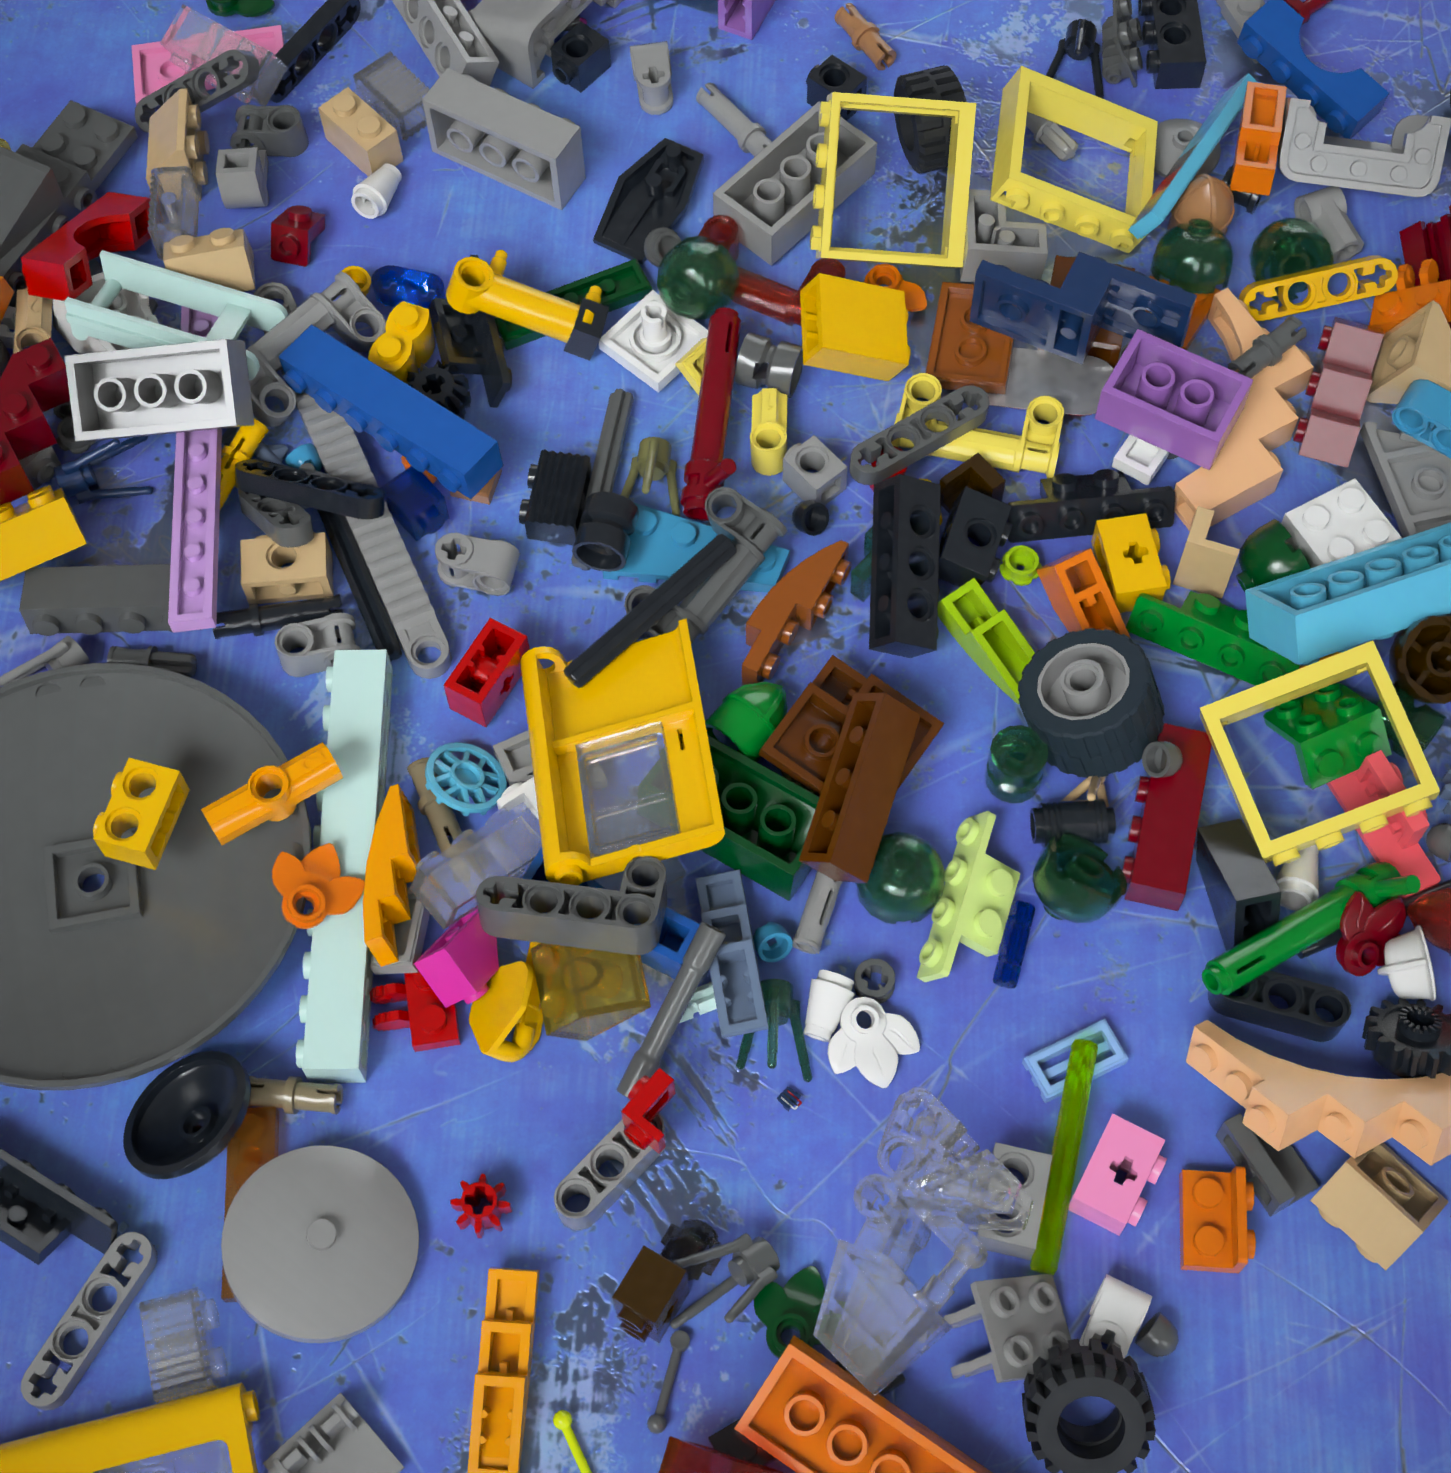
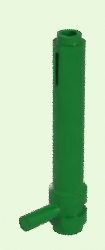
M1369 863L1360 868L1356 873L1349 874L1339 880L1333 890L1210 960L1202 971V981L1212 994L1229 995L1339 930L1342 913L1355 891L1363 893L1372 907L1375 908L1395 896L1417 893L1421 886L1420 880L1415 875L1401 876L1390 863Z

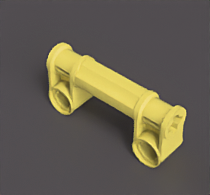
M919 373L908 379L900 411L896 415L894 424L941 398L942 386L935 376L928 373ZM1036 397L1027 407L1022 436L975 428L927 456L965 462L979 453L993 468L1017 473L1023 469L1044 473L1047 478H1053L1060 449L1059 438L1064 418V408L1061 402L1054 397ZM925 398L928 399V401H918L916 399ZM931 419L925 423L927 428L934 432H941L948 428L945 422L938 421L937 419ZM1038 420H1045V421L1049 422L1050 424H1041V423H1039V422H1037V421H1038ZM897 438L891 442L896 447H914V444L906 438Z

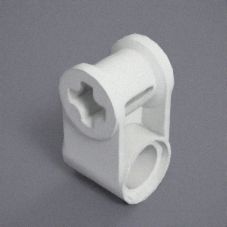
M1106 1274L1091 1306L1089 1320L1079 1341L1080 1346H1088L1089 1339L1101 1340V1342L1108 1345L1107 1348L1110 1344L1121 1348L1124 1359L1133 1338L1141 1327L1152 1296Z

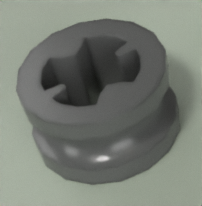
M871 958L863 961L858 965L854 973L856 995L858 997L872 998L879 1004L886 1002L891 998L895 989V973L893 968L881 959ZM872 972L881 974V982L885 983L886 986L883 987L879 984L878 990L868 989V981L864 980L863 977L866 975L870 979Z

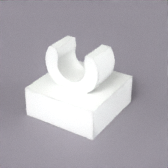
M1129 435L1115 455L1112 467L1143 484L1149 485L1167 459L1169 452Z

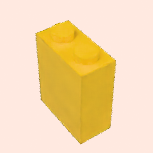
M822 273L814 277L800 291L803 365L883 381H890L909 365L911 350L907 341L909 314L905 306V291Z

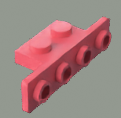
M1382 750L1366 756L1358 770L1326 783L1344 812L1406 789L1399 768L1393 762L1388 761ZM1426 810L1411 817H1406L1404 811L1387 817L1388 825L1370 833L1362 834L1360 828L1355 829L1376 863L1387 862L1394 866L1401 876L1415 875L1418 877L1421 886L1417 893L1433 887L1441 881L1439 874L1418 843L1430 826ZM1414 894L1400 895L1398 897L1404 899Z

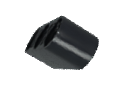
M1270 970L1240 988L1243 993L1242 996H1232L1230 994L1215 995L1208 991V1000L1211 1007L1223 1016L1318 1042H1326L1337 1036L1351 1014V1004L1348 997L1342 991ZM1277 995L1282 997L1287 1002L1289 1008L1279 1009L1270 1002L1269 996ZM1315 1008L1328 1010L1333 1015L1334 1022L1322 1020L1317 1015Z

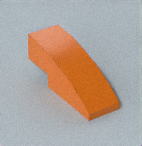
M1247 82L1230 183L1232 191L1270 195L1276 170L1278 145L1282 133L1286 86Z

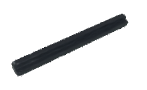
M317 509L376 650L387 649L390 662L399 659L402 655L400 644L345 516Z
M724 534L717 535L564 669L567 679L577 688L585 686L732 558L737 551L733 542Z

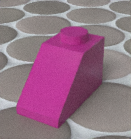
M478 908L460 916L414 963L445 1008L461 1000H464L466 1004H470L479 999L489 990L486 984L488 980L499 970L497 937L488 935L482 929Z

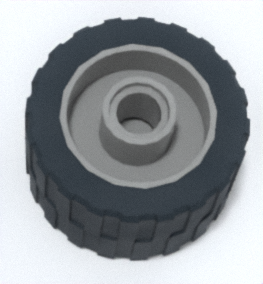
M1095 628L1077 632L1072 631L1046 643L1047 645L1044 648L1038 650L1031 657V661L1022 672V679L1018 685L1020 708L1039 752L1043 754L1045 760L1051 766H1056L1063 773L1085 778L1089 776L1104 777L1117 771L1119 773L1128 769V766L1133 763L1139 762L1142 759L1145 747L1151 742H1157V737L1163 729V716L1165 715L1164 705L1144 650L1139 644H1135L1131 638L1124 634L1120 635L1113 630H1096Z

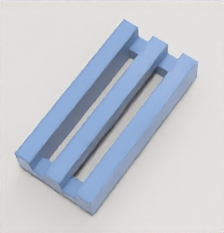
M1103 1019L1023 1058L1022 1064L1026 1071L1029 1070L1032 1075V1082L1035 1087L1038 1086L1041 1091V1098L1044 1103H1047L1125 1065L1129 1058L1106 1019ZM1100 1035L1104 1037V1042L1044 1071L1039 1066ZM1112 1051L1113 1056L1050 1086L1048 1081Z

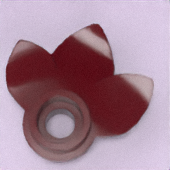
M1355 891L1350 897L1340 920V930L1343 936L1336 947L1337 961L1347 973L1354 976H1364L1369 974L1376 966L1382 967L1385 965V944L1390 939L1400 936L1398 933L1405 923L1406 908L1403 899L1395 896L1373 908L1365 895L1359 891Z

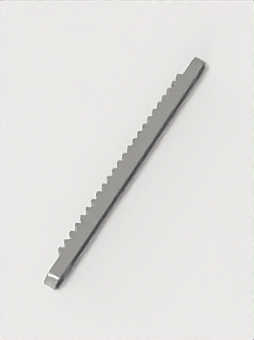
M266 283L260 286L253 294L269 300L274 298L283 300L284 304L282 306L287 310L288 315L298 308L291 291L281 283ZM281 368L280 371L284 375L283 368ZM293 391L296 397V407L312 444L319 454L325 473L362 484H373L379 488L358 439L345 419L334 411L331 413L324 411L315 402L314 398L304 392L299 394ZM386 501L384 514L379 518L357 519L345 516L411 669L421 678L432 679L443 675L449 669L452 661L449 644L436 617L434 608L431 606L428 595L424 590L421 579L418 577L416 568L406 550L398 528L388 510ZM426 647H436L441 651V655L433 663H423L418 660L420 651Z

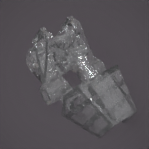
M914 1087L900 1094L893 1106L877 1152L878 1165L887 1176L883 1174L868 1175L859 1181L854 1190L853 1199L855 1207L866 1218V1221L854 1244L841 1239L838 1241L813 1334L874 1395L879 1394L953 1328L940 1310L955 1293L952 1289L969 1268L977 1269L982 1267L987 1261L988 1256L987 1249L969 1229L1025 1231L1034 1205V1200L1021 1188V1182L988 1149L975 1154L980 1147L966 1133L968 1130L930 1091L920 1087ZM921 1101H923L926 1110L916 1115L913 1120L908 1113L909 1108H918ZM900 1129H903L904 1131H906V1132L908 1133V1135L905 1134V1133L899 1132ZM903 1146V1153L895 1171L890 1168L889 1157L893 1150ZM884 1194H886L890 1198L889 1202L884 1206L879 1204V1210L874 1207L876 1199L880 1198L884 1201ZM1006 1194V1196L1002 1200L997 1201L998 1198ZM1017 1197L1021 1199V1211L1015 1218L1006 1220L996 1215V1213L1012 1214ZM906 1219L913 1223L908 1232L902 1228L904 1224L907 1225ZM932 1230L954 1255L937 1276L933 1274L925 1285L921 1287L906 1272L915 1253L926 1247Z

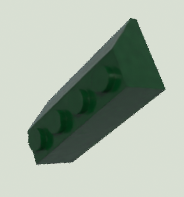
M708 735L725 835L716 845L701 849V851L734 870L740 869V873L790 901L812 870L811 867L800 862L799 858L819 797ZM666 751L639 786L638 815L676 835L681 832L668 753Z

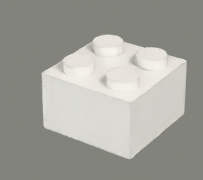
M1356 478L1285 513L1281 522L1292 536L1285 540V542L1288 541L1295 550L1300 548L1311 568L1402 538Z

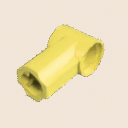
M762 388L759 393L752 395L751 464L756 472L767 476L777 475L783 471V458L788 451V397L786 394L779 392L777 388Z

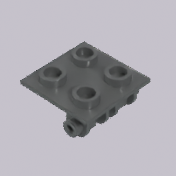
M1113 0V16L1108 17L1102 25V75L1110 84H1117L1121 79L1130 78L1134 88L1137 87V70L1142 69V57L1137 46V41L1142 40L1141 26L1138 18L1132 19L1131 0Z

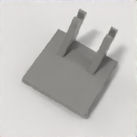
M1052 1273L975 1281L970 1284L975 1304L937 1319L940 1330L952 1326V1329L983 1319L992 1352L951 1367L953 1379L963 1375L966 1378L993 1369L997 1383L1025 1380L1027 1373L1034 1374L1032 1364L1039 1356L1047 1361L1049 1359V1348L1058 1345L1061 1350L1069 1348L1068 1340H1071Z

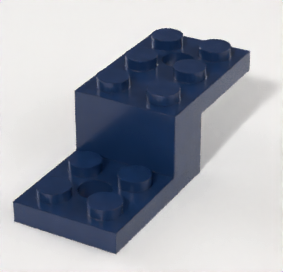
M1082 252L1078 253L1060 289L1051 286L1046 281L1033 279L1014 272L1006 266L995 265L982 260L975 275L969 322L1083 365L1101 328L1132 339L1137 329L1182 348L1197 295L1187 292L1181 287L1171 286L1149 278L1141 272L1122 268L1107 262L1103 258L1093 257Z

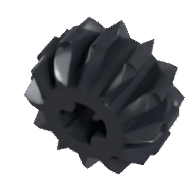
M439 360L431 368H428L421 362L420 373L408 372V383L406 384L464 420L465 408L470 407L471 395L470 391H468L469 384L464 374H459L454 364L443 369V364Z

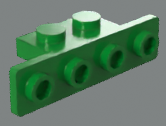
M1190 591L1181 608L1141 593L1135 602L1126 625L1127 631L1255 686L1298 670L1300 665L1294 664L1289 659L1249 638L1247 610L1234 609L1222 604L1219 599L1206 593L1198 594Z

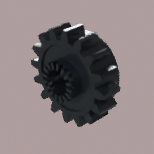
M1399 997L1397 1005L1383 1000L1381 1007L1372 1006L1369 1016L1365 1018L1362 1038L1365 1039L1364 1048L1372 1052L1373 1059L1382 1068L1402 1078L1428 1076L1430 1079L1436 1077V1074L1440 1073L1451 1076V1014L1446 1015L1442 1013L1443 1006L1440 1004L1433 1008L1427 1007L1424 999H1418L1416 1004H1409L1406 999Z

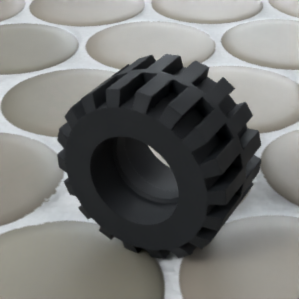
M947 65L900 75L895 84L894 97L967 102L958 78ZM894 113L903 152L914 171L921 174L948 167L952 118Z
M1079 1339L1068 1340L1069 1348L1061 1350L1058 1345L1049 1348V1359L1047 1361L1039 1356L1032 1364L1034 1374L1027 1373L1024 1380L1025 1393H1022L1026 1434L1037 1460L1044 1459L1045 1468L1051 1473H1057L1060 1470L1063 1473H1117L1123 1469L1127 1473L1133 1472L1137 1468L1135 1458L1139 1457L1145 1460L1150 1452L1148 1441H1154L1156 1432L1153 1421L1156 1419L1147 1382L1143 1372H1139L1137 1363L1130 1355L1123 1359L1121 1348L1110 1344L1107 1350L1102 1349L1101 1340L1089 1339L1088 1346H1080ZM1082 1397H1101L1115 1405L1113 1412L1104 1421L1095 1425H1075L1060 1416L1063 1409L1069 1403Z

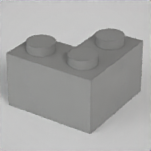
M969 189L963 268H960V281L975 282L976 271L982 260L995 265L1006 266L1014 272L1041 280L1048 256L1046 224L1007 221L1006 206L990 200L991 190Z

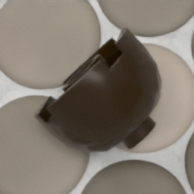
M1428 616L1413 622L1408 628L1401 630L1396 635L1390 648L1389 669L1394 683L1405 695L1418 702L1445 704L1451 701V616Z

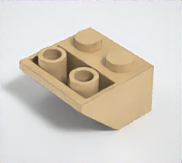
M187 88L179 89L150 117L146 180L155 204L201 201L202 185L208 184L207 165L203 161L204 154H209L210 151L208 133L200 129V109L198 104L192 105Z

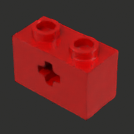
M489 618L443 685L449 708L487 727L522 676L520 660L522 655L530 650L528 637Z

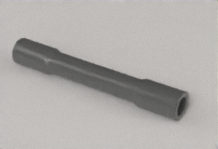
M700 923L663 1004L640 1049L635 1052L616 1089L627 1098L629 1092L640 1078L645 1075L651 1078L660 1067V1060L700 980L709 970L726 936L721 930L707 923Z

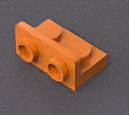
M1235 1166L1231 1173L1182 1169L1179 1174L1180 1270L1239 1274L1248 1264V1259H1254L1256 1249L1255 1232L1253 1229H1247V1211H1252L1254 1205L1253 1182L1246 1181V1168Z

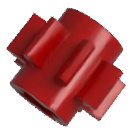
M481 1174L479 1182L471 1185L462 1180L460 1182L463 1189L461 1199L455 1198L450 1200L454 1210L464 1211L456 1221L459 1229H465L471 1224L475 1229L477 1237L482 1239L486 1229L494 1227L501 1232L503 1230L500 1223L502 1213L508 1214L513 1210L511 1203L499 1201L507 1191L505 1184L501 1182L492 1187L489 1185L485 1174ZM481 1198H487L490 1205L484 1206L482 1214H476L473 1207L479 1206Z

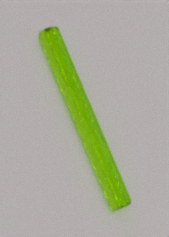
M1075 1039L1073 1041L1051 1152L1053 1156L1037 1245L1030 1264L1031 1270L1040 1274L1054 1275L1059 1263L1098 1045L1095 1042L1085 1039Z

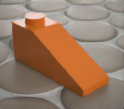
M1091 548L1072 552L1036 569L1053 609L1068 632L1083 631L1089 628H1095L1096 630L1108 629L1130 638Z

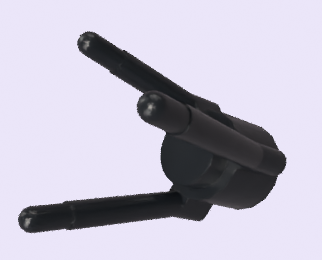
M1086 19L1074 20L1067 27L1066 38L1059 41L1058 50L1046 76L1054 78L1065 54H1068L1074 60H1084L1089 56L1091 57L1095 96L1104 99L1099 60L1100 45L1095 42L1096 26Z

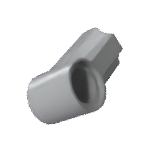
M1330 186L1295 199L1294 212L1298 224L1305 231H1313L1331 262L1349 261L1361 252L1364 242L1346 215L1347 203L1339 187Z

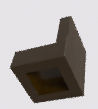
M977 453L941 478L939 483L941 485V506L950 513L952 504L965 486L1002 502L1006 480Z

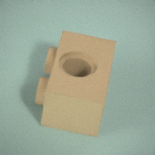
M313 532L314 538L312 541L292 548L279 546L267 535L257 536L254 539L240 540L241 586L249 605L334 596L333 558L326 533ZM286 563H293L288 567L281 568Z

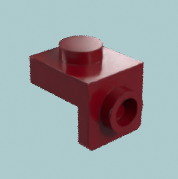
M301 205L288 207L271 222V259L306 267L311 261V242L325 230V214L312 212L311 208Z

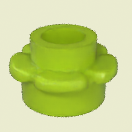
M1018 545L1012 547L1003 555L1000 573L1005 580H1011L1017 586H1026L1032 582V579L1039 577L1036 569L1041 568L1042 565L1039 562L1037 553L1032 548ZM1018 565L1024 566V569H1023V570H1019V569H1017L1016 566H1018Z

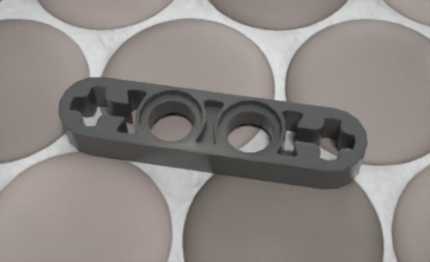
M232 49L222 53L141 99L135 108L137 125L141 130L149 133L150 117L155 113V109H159L179 89H188L192 105L198 104L200 113L252 85L257 80L260 70L258 59L252 52L247 50ZM239 61H242L243 67L239 70L240 75L227 74L226 71L235 70L240 66ZM209 73L214 75L217 82L216 90L212 95L205 88V79Z
M966 385L960 387L863 441L853 448L850 456L849 471L852 478L864 485H874L975 429L986 420L990 404L989 396L983 389L977 386ZM963 403H966L969 407L962 410ZM977 405V410H974L971 406ZM931 419H939L944 421L948 428L941 432H934L928 429L925 423ZM897 438H906L914 444V447L908 451H900L894 448L891 442ZM865 459L866 462L873 463L877 460L876 467H872L870 464L862 466L861 461Z

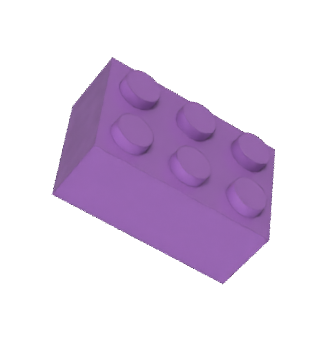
M1137 329L1101 391L1095 419L1210 470L1245 406L1253 379Z

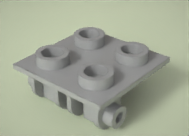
M341 1392L263 1462V1465L268 1469V1473H400L405 1468Z

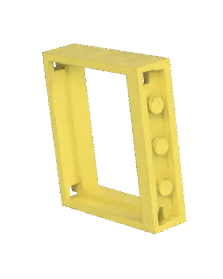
M1020 66L1002 90L990 200L1129 254L1146 237L1137 239L1128 229L1152 197L1158 121ZM1027 112L1130 153L1125 213L1021 172Z
M832 92L827 95V102H821L819 108V126L825 127L824 143H818L816 150V168H822L821 184H815L813 192V209H819L818 225H812L810 234V249L816 250L815 259L963 268L976 103ZM841 109L952 118L941 255L831 247Z
M1373 640L1200 707L1201 721L1246 828L1265 863L1273 861L1275 867L1299 859L1301 857L1299 851L1316 845L1319 851L1336 846L1345 841L1342 834L1360 828L1362 834H1366L1385 827L1389 824L1387 817L1404 811L1406 817L1418 815L1421 811L1433 807L1431 801L1436 799L1440 793L1437 782ZM1368 671L1418 785L1277 839L1270 840L1223 727Z

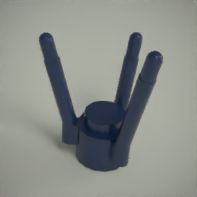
M148 436L129 438L121 443L118 439H114L73 461L54 467L56 480L59 487H62L66 498L76 496L79 504L93 499L152 494L153 488L150 486L91 490V486L97 484L92 466L146 441Z

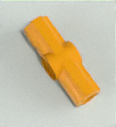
M322 742L278 767L264 766L258 768L252 773L246 785L202 808L201 811L223 846L267 820L281 821L293 814L298 803L341 780L343 775L327 746ZM282 789L276 797L264 798L265 794L270 790Z

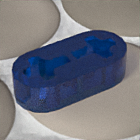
M387 265L380 267L372 275L371 284L375 298L379 303L386 306L395 307L400 302L405 301L428 309L433 298L447 299L443 280L433 273ZM428 290H434V292H429V294L427 295V297H422V296H421V294H422V295L427 294V293H428Z

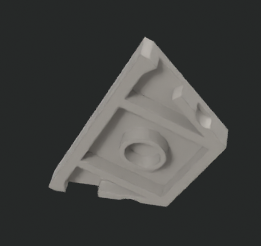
M1375 422L1363 423L1360 434L1403 538L1450 523L1451 459L1402 431L1399 434L1376 429L1377 423Z

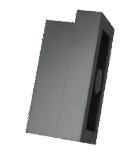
M1240 1113L1225 1121L1217 1132L1216 1137L1234 1164L1246 1168V1181L1253 1182L1254 1194L1270 1217L1320 1187L1291 1145L1277 1151L1242 1123L1244 1117Z

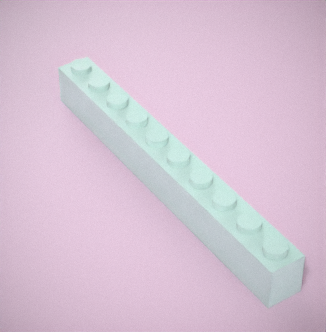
M387 649L335 650L334 664L326 669L327 692H331L330 705H324L323 728L324 731H328L327 744L324 745L327 746L343 778L316 793L317 809L322 811L321 825L314 826L313 847L315 849L328 843L333 844L339 859L340 877H356L364 880V882L373 833L385 798L393 668ZM364 890L358 902L347 913L342 915H326L325 919L318 926L307 929L308 936H312L311 952H305L303 956L304 979H309L308 995H302L299 1004V1016L301 1023H305L304 1039L297 1041L296 1064L298 1068H302L307 1079L312 1083H366L371 1013L369 992L372 990L373 971L369 967L372 953L364 942ZM308 909L307 914L311 913L313 909Z

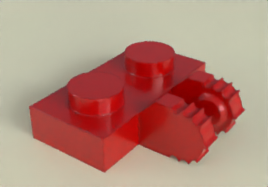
M419 970L418 973H404L405 984L390 983L376 986L369 992L370 1002L376 1004L407 1001L408 1011L394 1010L375 1015L372 1019L373 1029L390 1031L410 1028L412 1047L415 1052L461 1045L456 1003L445 1008Z

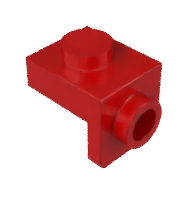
M661 1068L651 1078L645 1075L637 1081L628 1094L630 1101L621 1110L623 1124L626 1126L623 1130L624 1134L642 1150H646L650 1146L659 1154L666 1147L665 1135L651 1121L676 1094L674 1079Z

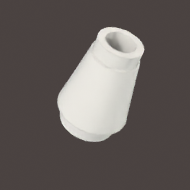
M387 163L353 188V196L351 198L354 209L361 216L368 219H374L385 214L402 179L400 171L394 165Z
M1316 845L1300 850L1301 857L1299 859L1283 864L1275 880L1281 890V906L1297 911L1318 898L1319 850Z
M819 970L817 978L811 979L803 1034L816 1040L829 1042L840 1022L843 1009L855 996V993L852 992L854 985L852 979L832 971Z

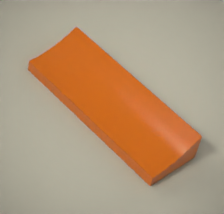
M793 1335L734 1428L796 1473H993L795 1335Z

